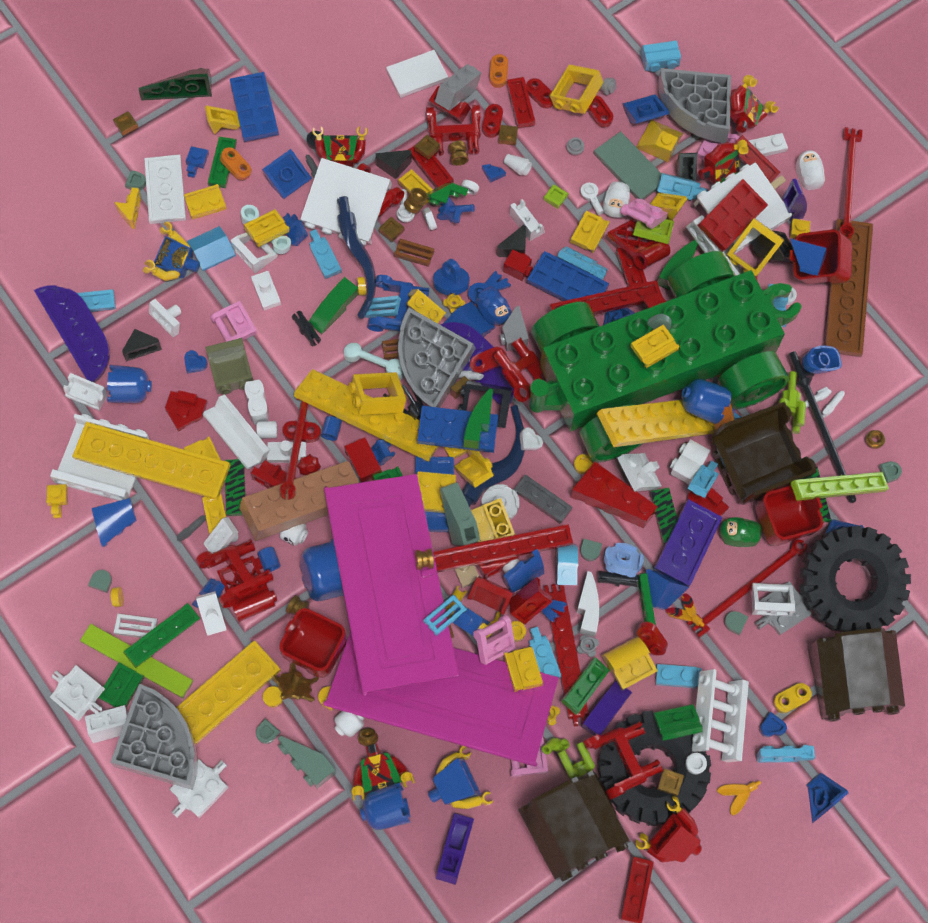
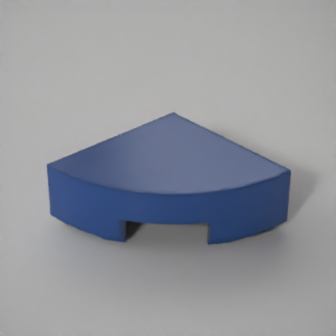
M491 164L482 166V170L490 183L506 176V172L501 167L491 166Z

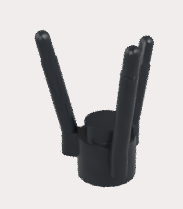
M403 384L402 388L411 401V404L408 406L409 410L407 411L404 408L403 413L412 416L414 420H419L422 406L424 405L413 391L417 400L415 401L407 387ZM386 393L383 394L384 397H390Z

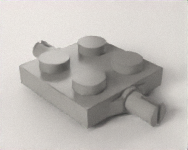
M789 581L786 585H792V583ZM793 586L795 600L793 616L763 615V618L755 622V625H759L757 628L760 630L769 624L780 636L812 614L804 603L805 599H807L805 594L801 595ZM772 592L759 602L788 603V592Z

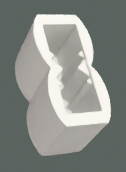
M260 380L246 382L245 393L252 423L257 425L259 421H269V412L262 382Z
M691 439L688 444L683 443L679 450L681 456L679 459L674 458L670 466L672 468L671 475L689 485L710 453L709 449Z

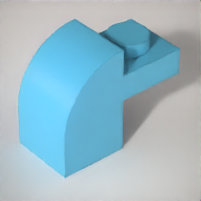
M573 544L556 548L557 585H577V545Z

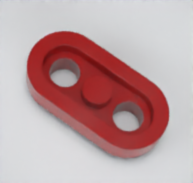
M537 78L528 80L526 86L529 96L540 107L545 109L551 108L553 106L550 98L552 91Z
M596 95L587 111L599 126L608 127L613 122V112L603 98Z
M491 104L486 108L482 125V132L486 137L494 138L500 132L503 118V108L500 105Z
M493 347L473 356L470 361L471 369L474 372L483 374L500 367L493 355L502 348ZM481 360L482 365L476 366L477 361Z
M288 421L282 428L283 436L288 441H294L297 421ZM305 422L301 442L313 443L318 441L321 436L320 427L316 423ZM290 428H295L293 432L289 431ZM313 429L314 432L308 433V430Z
M642 622L637 630L638 637L644 642L651 654L656 656L665 654L668 643L657 626L650 622Z

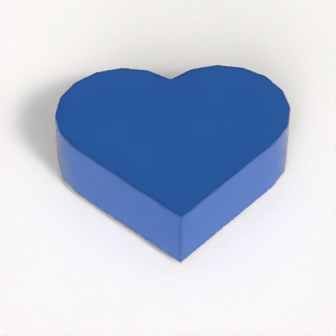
M190 350L184 356L187 374L204 371L208 366L206 358L199 356L196 351Z
M772 712L768 714L760 726V733L766 738L773 735L782 736L787 730L786 723Z

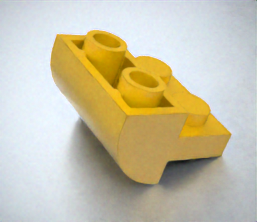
M501 498L471 510L480 536V541L476 543L515 535Z
M635 637L601 655L608 669L616 678L621 690L658 671L649 655L650 651L639 637Z

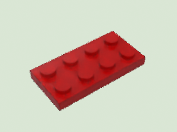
M742 179L697 226L723 252L768 204Z

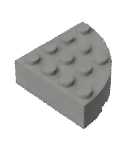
M661 68L658 91L661 102L668 109L669 115L687 131L714 142L725 143L730 130L731 75Z
M408 308L402 320L398 341L400 365L409 385L425 405L441 408L451 391V387L457 381L476 348L470 341L415 310Z
M139 684L112 756L111 764L119 769L193 790L197 776L198 757L196 744L188 724L179 710L167 698L154 689Z

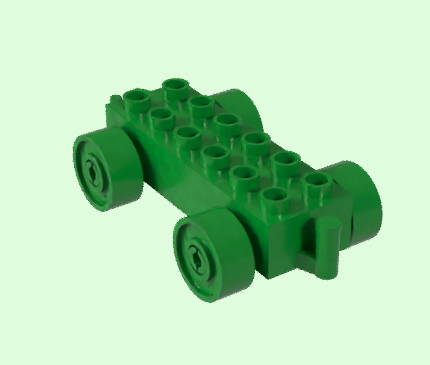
M711 251L686 261L671 273L667 282L675 297L674 299L605 325L599 326L589 304L586 302H573L560 306L542 316L531 329V333L542 354L540 368L546 381L536 379L532 382L529 407L536 413L544 410H560L570 432L583 427L579 435L591 460L601 463L616 459L622 454H628L644 444L613 447L597 415V412L601 409L644 404L681 390L696 379L707 380L720 374L722 375L719 377L718 383L720 386L727 388L728 391H731L730 403L732 408L743 409L756 405L778 393L790 380L776 352L785 335L781 326L795 320L802 305L796 302L787 310L781 311L774 307L773 300L777 297L787 298L792 290L791 285L778 283L762 290L752 270L735 275L725 254L721 251ZM658 314L667 315L672 320L669 333L675 339V343L680 346L679 350L646 368L643 361L638 358L631 348V343L654 330L647 325L648 319Z

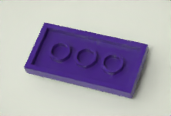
M689 499L686 500L654 569L689 587L723 517Z

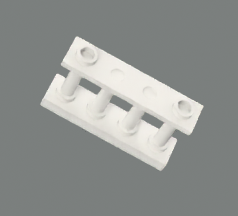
M715 669L700 671L696 712L703 726V732L693 734L692 751H709V748L722 751V761H742L749 681L737 680L730 681L728 684L716 680L717 670ZM715 688L728 692L727 703L714 699ZM713 708L726 712L725 723L712 719ZM711 728L724 731L723 743L710 739Z

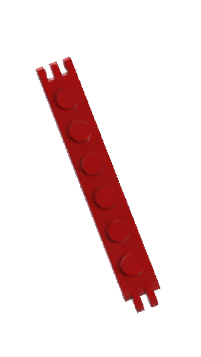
M551 584L552 592H549L548 585L543 586L544 591L552 596V600L567 603L564 585H559L560 591H557L556 584ZM568 604L564 607L565 612L552 609L559 617L555 618L554 622L550 621L564 696L581 675ZM587 702L576 715L566 706L568 719H573L574 727L578 726L577 718H581V724L583 725L586 720L585 717L589 716Z

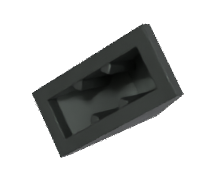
M411 150L375 153L376 166L395 179L412 162Z
M679 153L676 162L677 177L696 181L698 153Z
M524 224L497 246L496 255L498 257L508 258L512 249L519 253H525L526 226Z
M134 329L122 352L127 362L160 351L162 348L158 338Z

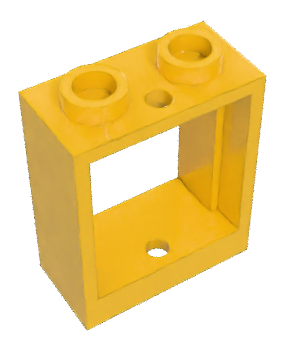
M569 64L550 95L554 108L585 114L604 83L600 71ZM574 82L588 85L579 100L565 97Z
M754 218L727 255L731 263L736 266L738 264L743 266L744 272L752 270L753 274L758 276L784 239ZM752 228H755L775 243L757 269L734 254Z
M397 372L353 374L352 382L349 383V392L353 395L354 407H357L359 415L403 412L406 397ZM387 388L390 397L366 398L363 389Z

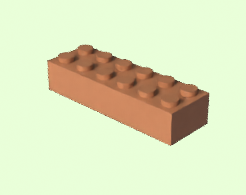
M349 461L294 479L293 485L296 488V496L293 499L288 500V489L286 490V499L280 496V486L282 485L280 484L243 497L240 510L255 541H258L297 525L329 515L324 487L331 488L360 482Z

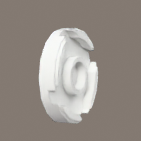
M504 484L489 487L482 496L481 506L501 498L509 520H511L517 514L520 506L516 491Z

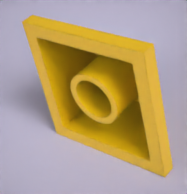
M651 119L636 148L669 162L683 133Z

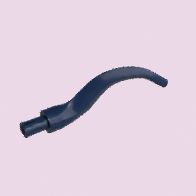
M342 196L337 198L340 213L337 216L338 226L349 250L363 267L367 280L366 300L358 312V317L363 319L375 296L376 274L372 259L358 238L355 214L350 211L348 197Z
M517 405L510 407L516 426V438L513 448L505 459L492 463L493 477L476 488L469 482L465 484L462 492L469 507L477 503L485 489L511 477L522 462L525 450H521L520 432L524 429Z

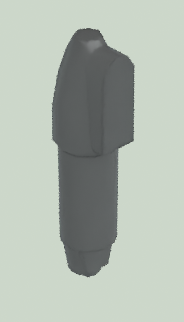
M306 155V162L312 171L313 178H315L318 167L310 155Z
M200 516L187 528L183 529L177 535V541L181 542L190 537L205 522L206 516Z

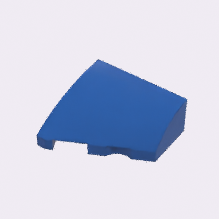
M130 498L92 508L102 547L107 546V542L116 535L119 536L126 527L131 526L137 521Z
M537 549L532 552L533 557L520 561L514 568L503 575V582L509 590L516 592L536 577L539 578L544 574L543 561Z

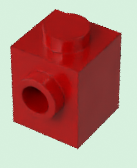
M512 249L504 263L503 272L523 282L526 276L529 277L533 270L531 266L532 259L527 254L519 253Z

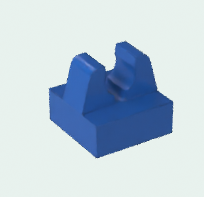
M384 439L377 440L371 448L379 466L384 465L395 455V452L389 451L391 444L385 442Z

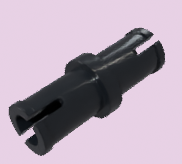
M302 311L296 312L300 319L294 313L292 319L300 328V333L305 335L311 346L317 345L313 338L319 344L321 338L313 329L314 325L308 322Z
M599 570L598 583L615 584L617 587L619 585L637 587V574L635 577H628L627 575Z

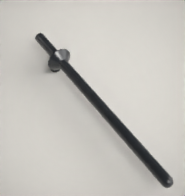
M796 351L789 353V356L799 378L796 386L804 390L838 476L846 475L810 387L814 374L803 370ZM855 495L847 496L850 503L856 502Z

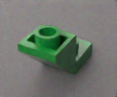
M445 183L426 194L430 204L439 206V204H446L449 196L454 198L466 196L468 189L455 183Z

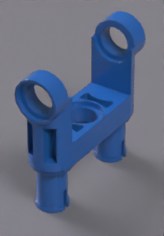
M378 275L375 282L376 286L383 288L384 291L400 293V306L395 319L380 316L369 318L367 328L376 332L383 331V329L400 332L402 320L408 310L409 292L412 289H419L428 297L430 288L413 286L411 282L396 281L388 275Z

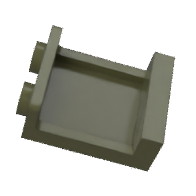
M242 338L205 347L217 394H229L237 389L245 390L246 382L253 381Z

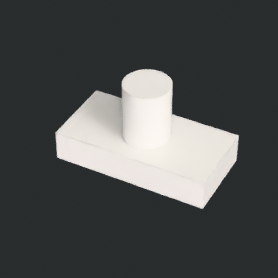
M269 271L251 276L263 310L281 305Z
M156 299L149 302V314L172 337L178 335L180 323L175 318L181 314L180 308L177 305H173L166 310Z
M286 440L282 442H268L267 447L270 451L267 461L269 463L290 462L293 442ZM301 442L297 463L300 462L301 457H306V442Z
M229 517L223 518L203 543L211 553L226 548L230 542L238 540V531Z
M216 592L197 596L196 600L207 636L227 630Z

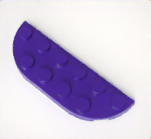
M48 285L35 289L34 292L86 380L95 383L107 368L110 350L107 339L88 306L76 292L69 288Z
M457 322L441 324V326L474 344L476 349L463 369L474 372L470 367L472 357L493 348V346L474 328L466 324ZM477 361L476 366H481L482 361ZM501 366L483 373L484 377L481 380H475L480 383L512 388L511 404L514 398V389L502 374L501 370L503 369ZM493 393L492 398L501 405L503 394Z

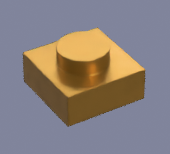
M129 111L113 119L114 124L123 136L138 128V124Z
M500 125L498 144L516 145L518 126Z
M427 134L415 145V150L428 160L440 149V144Z
M390 217L379 227V232L391 242L405 231L404 226L393 217Z
M465 376L451 387L450 395L455 400L461 396L462 385H466L468 379Z
M664 769L657 790L678 796L684 775Z

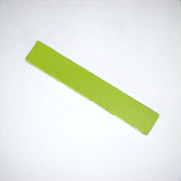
M883 472L799 479L791 482L797 501L815 499L817 497L829 498L879 493L889 490Z
M92 624L89 625L80 639L81 643L115 662H120L137 673L144 675L146 679L182 699L194 682L192 679L152 657L135 668L123 653L130 645Z

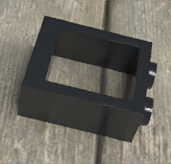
M467 380L466 385H462L461 396L464 397L463 404H459L458 410L467 411L470 389L486 392L489 389H493V393L503 394L497 427L506 428L512 388Z

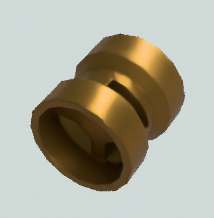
M455 141L449 144L451 163L455 166L466 164L469 161L468 154L465 152L467 150L466 143Z
M413 188L409 197L404 202L407 211L419 213L427 200L426 192L420 188Z

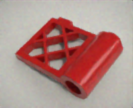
M633 220L608 231L607 236L633 257L634 264L639 269H645L670 254L669 244L634 236V231H628L627 228L629 227L635 229L636 222ZM616 234L624 235V238L618 237ZM628 236L636 237L637 240L628 239ZM640 238L646 239L648 242H642ZM629 245L637 246V249L634 250Z
M250 556L242 560L245 565L253 564L254 568L250 575L255 576V573L257 575L261 573L260 570L263 567L259 557L255 559L254 556ZM229 566L217 571L222 584L225 586V591L239 585L236 583V577L233 582L224 579V574L232 572ZM264 584L256 592L238 599V602L232 607L240 622L275 607L274 602L278 600L274 591H269L267 585Z

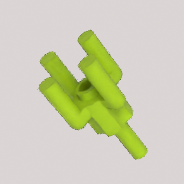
M790 371L788 390L782 391V398L779 403L785 401L786 406L790 408L793 416L792 433L799 434L800 427L805 424L806 403L805 401H800L801 393L796 390L797 372Z
M583 742L577 744L583 760L572 765L565 750L558 753L571 779L578 778L593 771L595 768L591 755L586 750Z

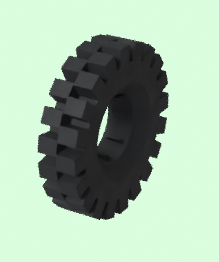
M850 526L830 531L822 535L820 540H816L810 546L812 550L806 553L802 560L805 566L800 568L799 578L803 579V584L799 586L801 595L805 594L807 598L804 601L807 609L814 611L813 617L819 623L824 622L826 624L825 627L833 631L847 632L888 626L895 621V615L901 614L905 608L902 602L909 598L910 591L906 590V584H911V574H906L905 568H908L909 565L906 558H901L899 555L902 550L897 544H891V538L886 534H878L876 529L870 527ZM852 559L861 562L862 566L867 567L872 582L870 590L867 591L868 594L862 600L855 599V602L846 599L845 595H841L836 586L837 570H840L839 567L845 561L852 562Z
M643 711L641 715L633 714L627 717L625 721L618 723L613 730L619 727L625 729L637 722H641V728H644L645 734L629 740L634 755H640L642 750L652 748V750H662L667 754V757L671 758L674 764L672 771L684 775L679 794L676 797L679 799L681 809L684 808L690 813L703 799L707 791V785L710 783V755H707L706 751H692L693 734L663 741L655 722L653 711ZM614 742L602 746L599 754L598 772L600 774L599 780L605 791L614 787V784L630 778ZM692 753H700L706 758L707 766L701 774L694 775L686 769V759ZM640 784L626 790L624 794L610 799L611 803L616 806L615 810L622 816L627 815L631 821L638 824L644 822L647 826L665 824L673 813L678 814L676 811H670L667 807V801L671 806L677 804L672 799L674 795L655 790V787L649 789Z

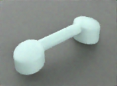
M245 205L241 209V221L243 224L259 217V211L253 205ZM280 236L270 241L273 244L274 252L278 254H285L291 248V240L287 236Z
M349 343L343 350L344 358L348 362H356L363 358L385 367L386 373L397 372L399 380H402L404 377L400 360L398 359L385 360L363 351L358 343Z

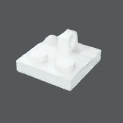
M645 453L622 454L617 458L634 492L657 490L662 486L655 474V471L660 468L657 461L649 462Z

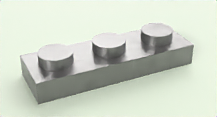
M526 474L514 488L518 495L560 524L572 510V506Z

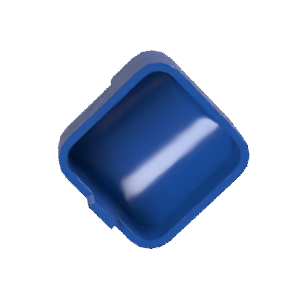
M331 539L328 543L305 549L300 559V568L303 574L304 588H307L309 596L314 601H324L344 596L334 540Z

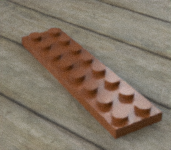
M837 218L835 230L839 231L841 225H843V219ZM851 220V225L854 228V234L850 239L852 242V275L844 283L832 284L830 282L825 346L836 348L839 354L861 357L864 346L873 224Z

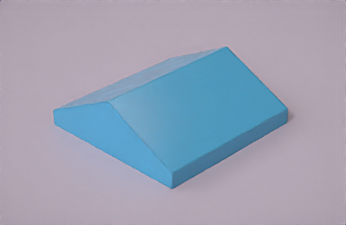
M220 226L187 241L196 260L200 261L202 271L236 256L227 235Z

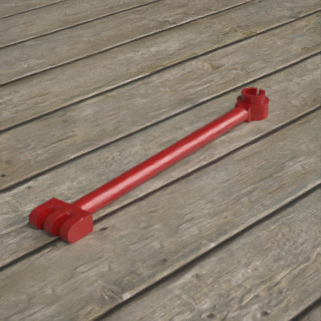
M845 127L843 140H848L849 145L844 218L839 232L844 235L847 234V237L851 239L854 234V228L851 225L855 149L856 142H861L863 130L859 129L858 133L855 134L856 129L852 128L851 133H848L849 128Z
M302 400L286 481L280 486V496L283 499H286V490L288 489V500L296 496V488L293 483L308 409V403Z
M795 540L788 552L701 618L704 627L695 625L692 630L696 632L701 628L702 631L697 634L701 638L710 631L707 624L751 591L752 583H761L793 557L802 556L807 550V544H803V540ZM797 544H803V549L797 548ZM688 621L687 624L690 626L693 622Z

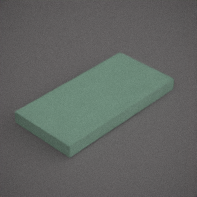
M621 131L594 150L593 154L620 182L628 184L630 193L636 199L644 200L657 191L662 173Z

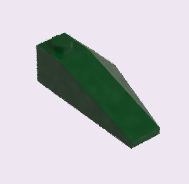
M199 68L189 70L139 87L141 101L212 97L210 69Z

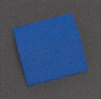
M656 94L623 103L630 123L637 124L669 114L668 109Z
M292 149L262 169L270 185L283 199L312 179Z
M471 301L457 308L444 322L466 324L474 328L483 337L496 327L484 319L480 310Z

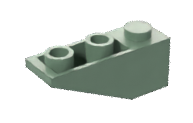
M456 482L441 487L440 493L452 544L464 546L480 541L476 520L459 484Z
M283 736L278 738L280 743L278 745L279 749L284 755L289 754L293 760L290 762L297 771L301 769L304 772L305 776L303 778L310 787L314 785L318 789L336 774V770L322 753Z

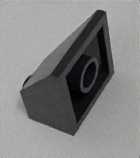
M772 230L782 237L784 241L770 259L793 263L790 261V250L794 249L785 232ZM760 234L751 241L754 253L761 258H765L775 245L774 242L763 234Z

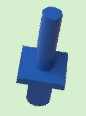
M448 197L446 204H440L441 207L438 210L440 213L437 214V218L439 220L459 223L462 212H474L475 206L474 204L455 205Z

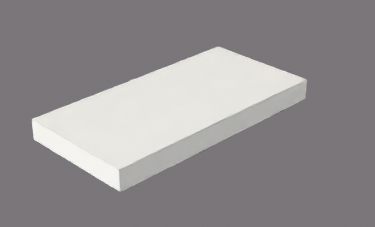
M170 155L144 158L149 223L185 221L186 211L181 156Z

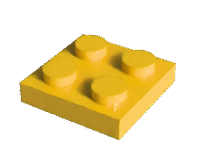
M418 471L417 477L424 510L426 512L445 513L440 488L456 483V475Z

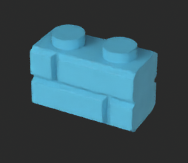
M677 41L642 45L641 50L645 71L651 70L656 72L661 68L674 69L680 65L681 54Z

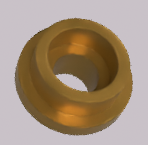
M872 430L866 436V443L871 448H881L885 443V436L879 430ZM872 438H876L878 442H874Z
M365 728L360 731L358 736L359 744L367 747L377 743L378 734L374 729Z

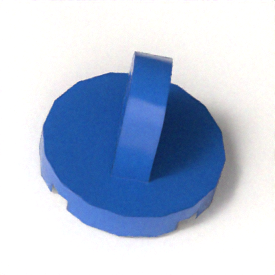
M454 259L445 261L442 268L434 273V288L442 294L450 295V293H455V295L465 292L469 287L470 277L468 272L460 268Z

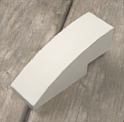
M588 571L577 609L578 614L584 615L579 634L595 638L599 621V598L592 572Z

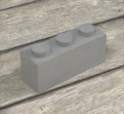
M465 65L440 84L435 102L450 111L477 89L482 72L473 66Z

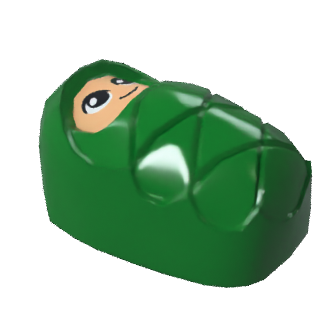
M733 517L723 520L720 524V536L726 545L753 547L761 539V525L752 520Z

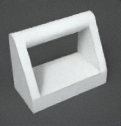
M246 232L234 237L231 240V245L237 255L256 274L276 259L278 255L266 243L260 247L268 255L256 258L244 245L251 240V237Z
M752 583V615L793 616L795 612L793 585ZM758 591L788 592V603L759 602Z

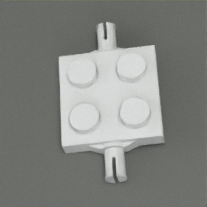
M77 665L65 676L60 674L59 671L54 672L57 676L52 674V678L58 682V685L50 698L73 718L79 721L89 709L96 715L100 714L99 711H102V707L95 702L105 690L103 686Z
M198 759L197 776L193 790L173 785L169 789L180 802L171 812L178 818L187 809L200 818L229 788L219 776L227 765L220 760L212 769Z

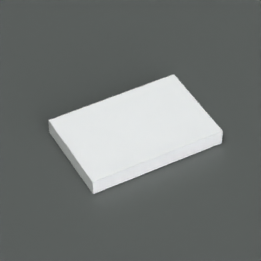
M435 50L386 67V71L400 98L440 84L448 79V75Z

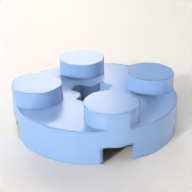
M616 543L614 547H607L604 555V563L608 572L627 575L628 577H635L637 572L641 570L644 562L643 554L641 553L640 555L635 546L627 543Z

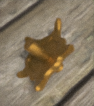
M294 663L290 664L289 673H282L280 677L275 675L272 677L282 692L280 696L282 700L289 698L296 700L304 699L310 702L315 701L314 697L310 695L312 692L311 685L318 681L319 677H314L313 679L304 678L301 672H297Z

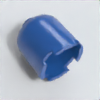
M109 365V369L112 372H108L107 391H109L111 397L107 396V402L140 403L146 398L147 392H151L152 381H148V375L143 369Z
M703 379L692 381L688 386L684 387L681 394L683 397V407L687 412L713 424H717L723 419L724 415L722 412L725 407H729L731 401V391Z
M401 782L366 794L363 800V808H360L362 820H367L371 828L384 830L411 823L407 798L403 799L401 791L404 789Z

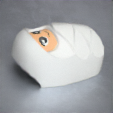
M813 150L802 152L795 164L796 174L802 187L806 190L822 188L825 182V175L821 158Z
M612 182L610 184L602 206L605 214L616 218L625 217L620 211L624 204H629L630 189L628 184L623 182Z

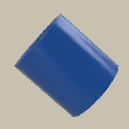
M327 416L324 421L321 437L336 441L342 421L339 418Z
M267 547L258 552V557L264 571L269 569L272 572L280 568L281 564L274 547Z

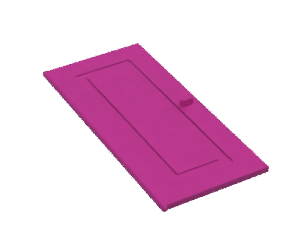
M417 474L331 488L324 487L362 694L367 695V693L458 677L459 673L449 626L439 635L435 636L434 632L423 622L444 601L434 553V568L423 567L422 570H417L415 550L426 551V549H432ZM445 609L430 621L432 623L446 612ZM447 617L436 626L437 629L447 621Z
M350 631L327 700L323 702L324 706L534 767L538 765L536 759L559 677L540 672L543 686L514 692L506 662L495 659L485 665L480 662L478 654L453 647L459 673L458 677L375 691L363 695Z

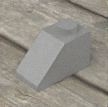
M520 306L515 307L502 327V334L499 335L501 345H505L506 351L515 350L511 344L520 337L528 347L529 338Z

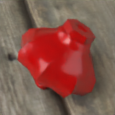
M309 454L306 457L300 458L297 467L300 470V475L306 476L317 472L321 465L318 457H313Z

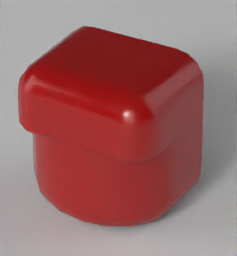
M835 229L802 233L795 238L797 241L824 247L827 252L820 272L816 276L801 272L795 252L790 250V261L794 263L793 272L797 279L807 284L822 282L837 284L847 282L851 278L852 242L847 236Z
M792 486L766 493L755 505V511L767 543L772 546L783 545L792 540L813 535L823 527V518L820 512L823 506L820 498L797 501Z
M303 608L297 611L293 620H290L285 628V634L279 645L280 652L284 659L306 669L308 673L319 678H325L331 673L346 645V632L341 624L310 609Z

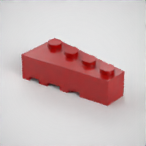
M597 462L592 464L575 485L570 498L581 500L589 506L600 508L608 514L619 516L620 519L641 528L647 525L658 507L637 491L634 492L633 488Z

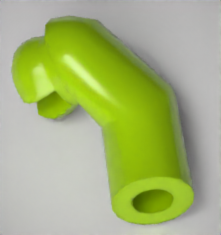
M551 738L542 747V752L547 755L552 751L562 752L569 748V741L567 739Z

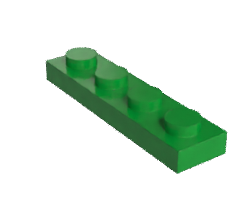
M187 603L123 653L133 666L137 668L198 622L200 617Z

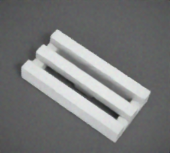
M117 614L114 634L142 638L147 633L121 630L119 627L151 631L156 627L158 620L155 618ZM121 620L150 623L151 626L121 623Z

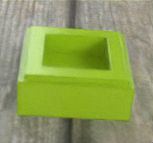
M553 184L543 200L559 209L569 193Z

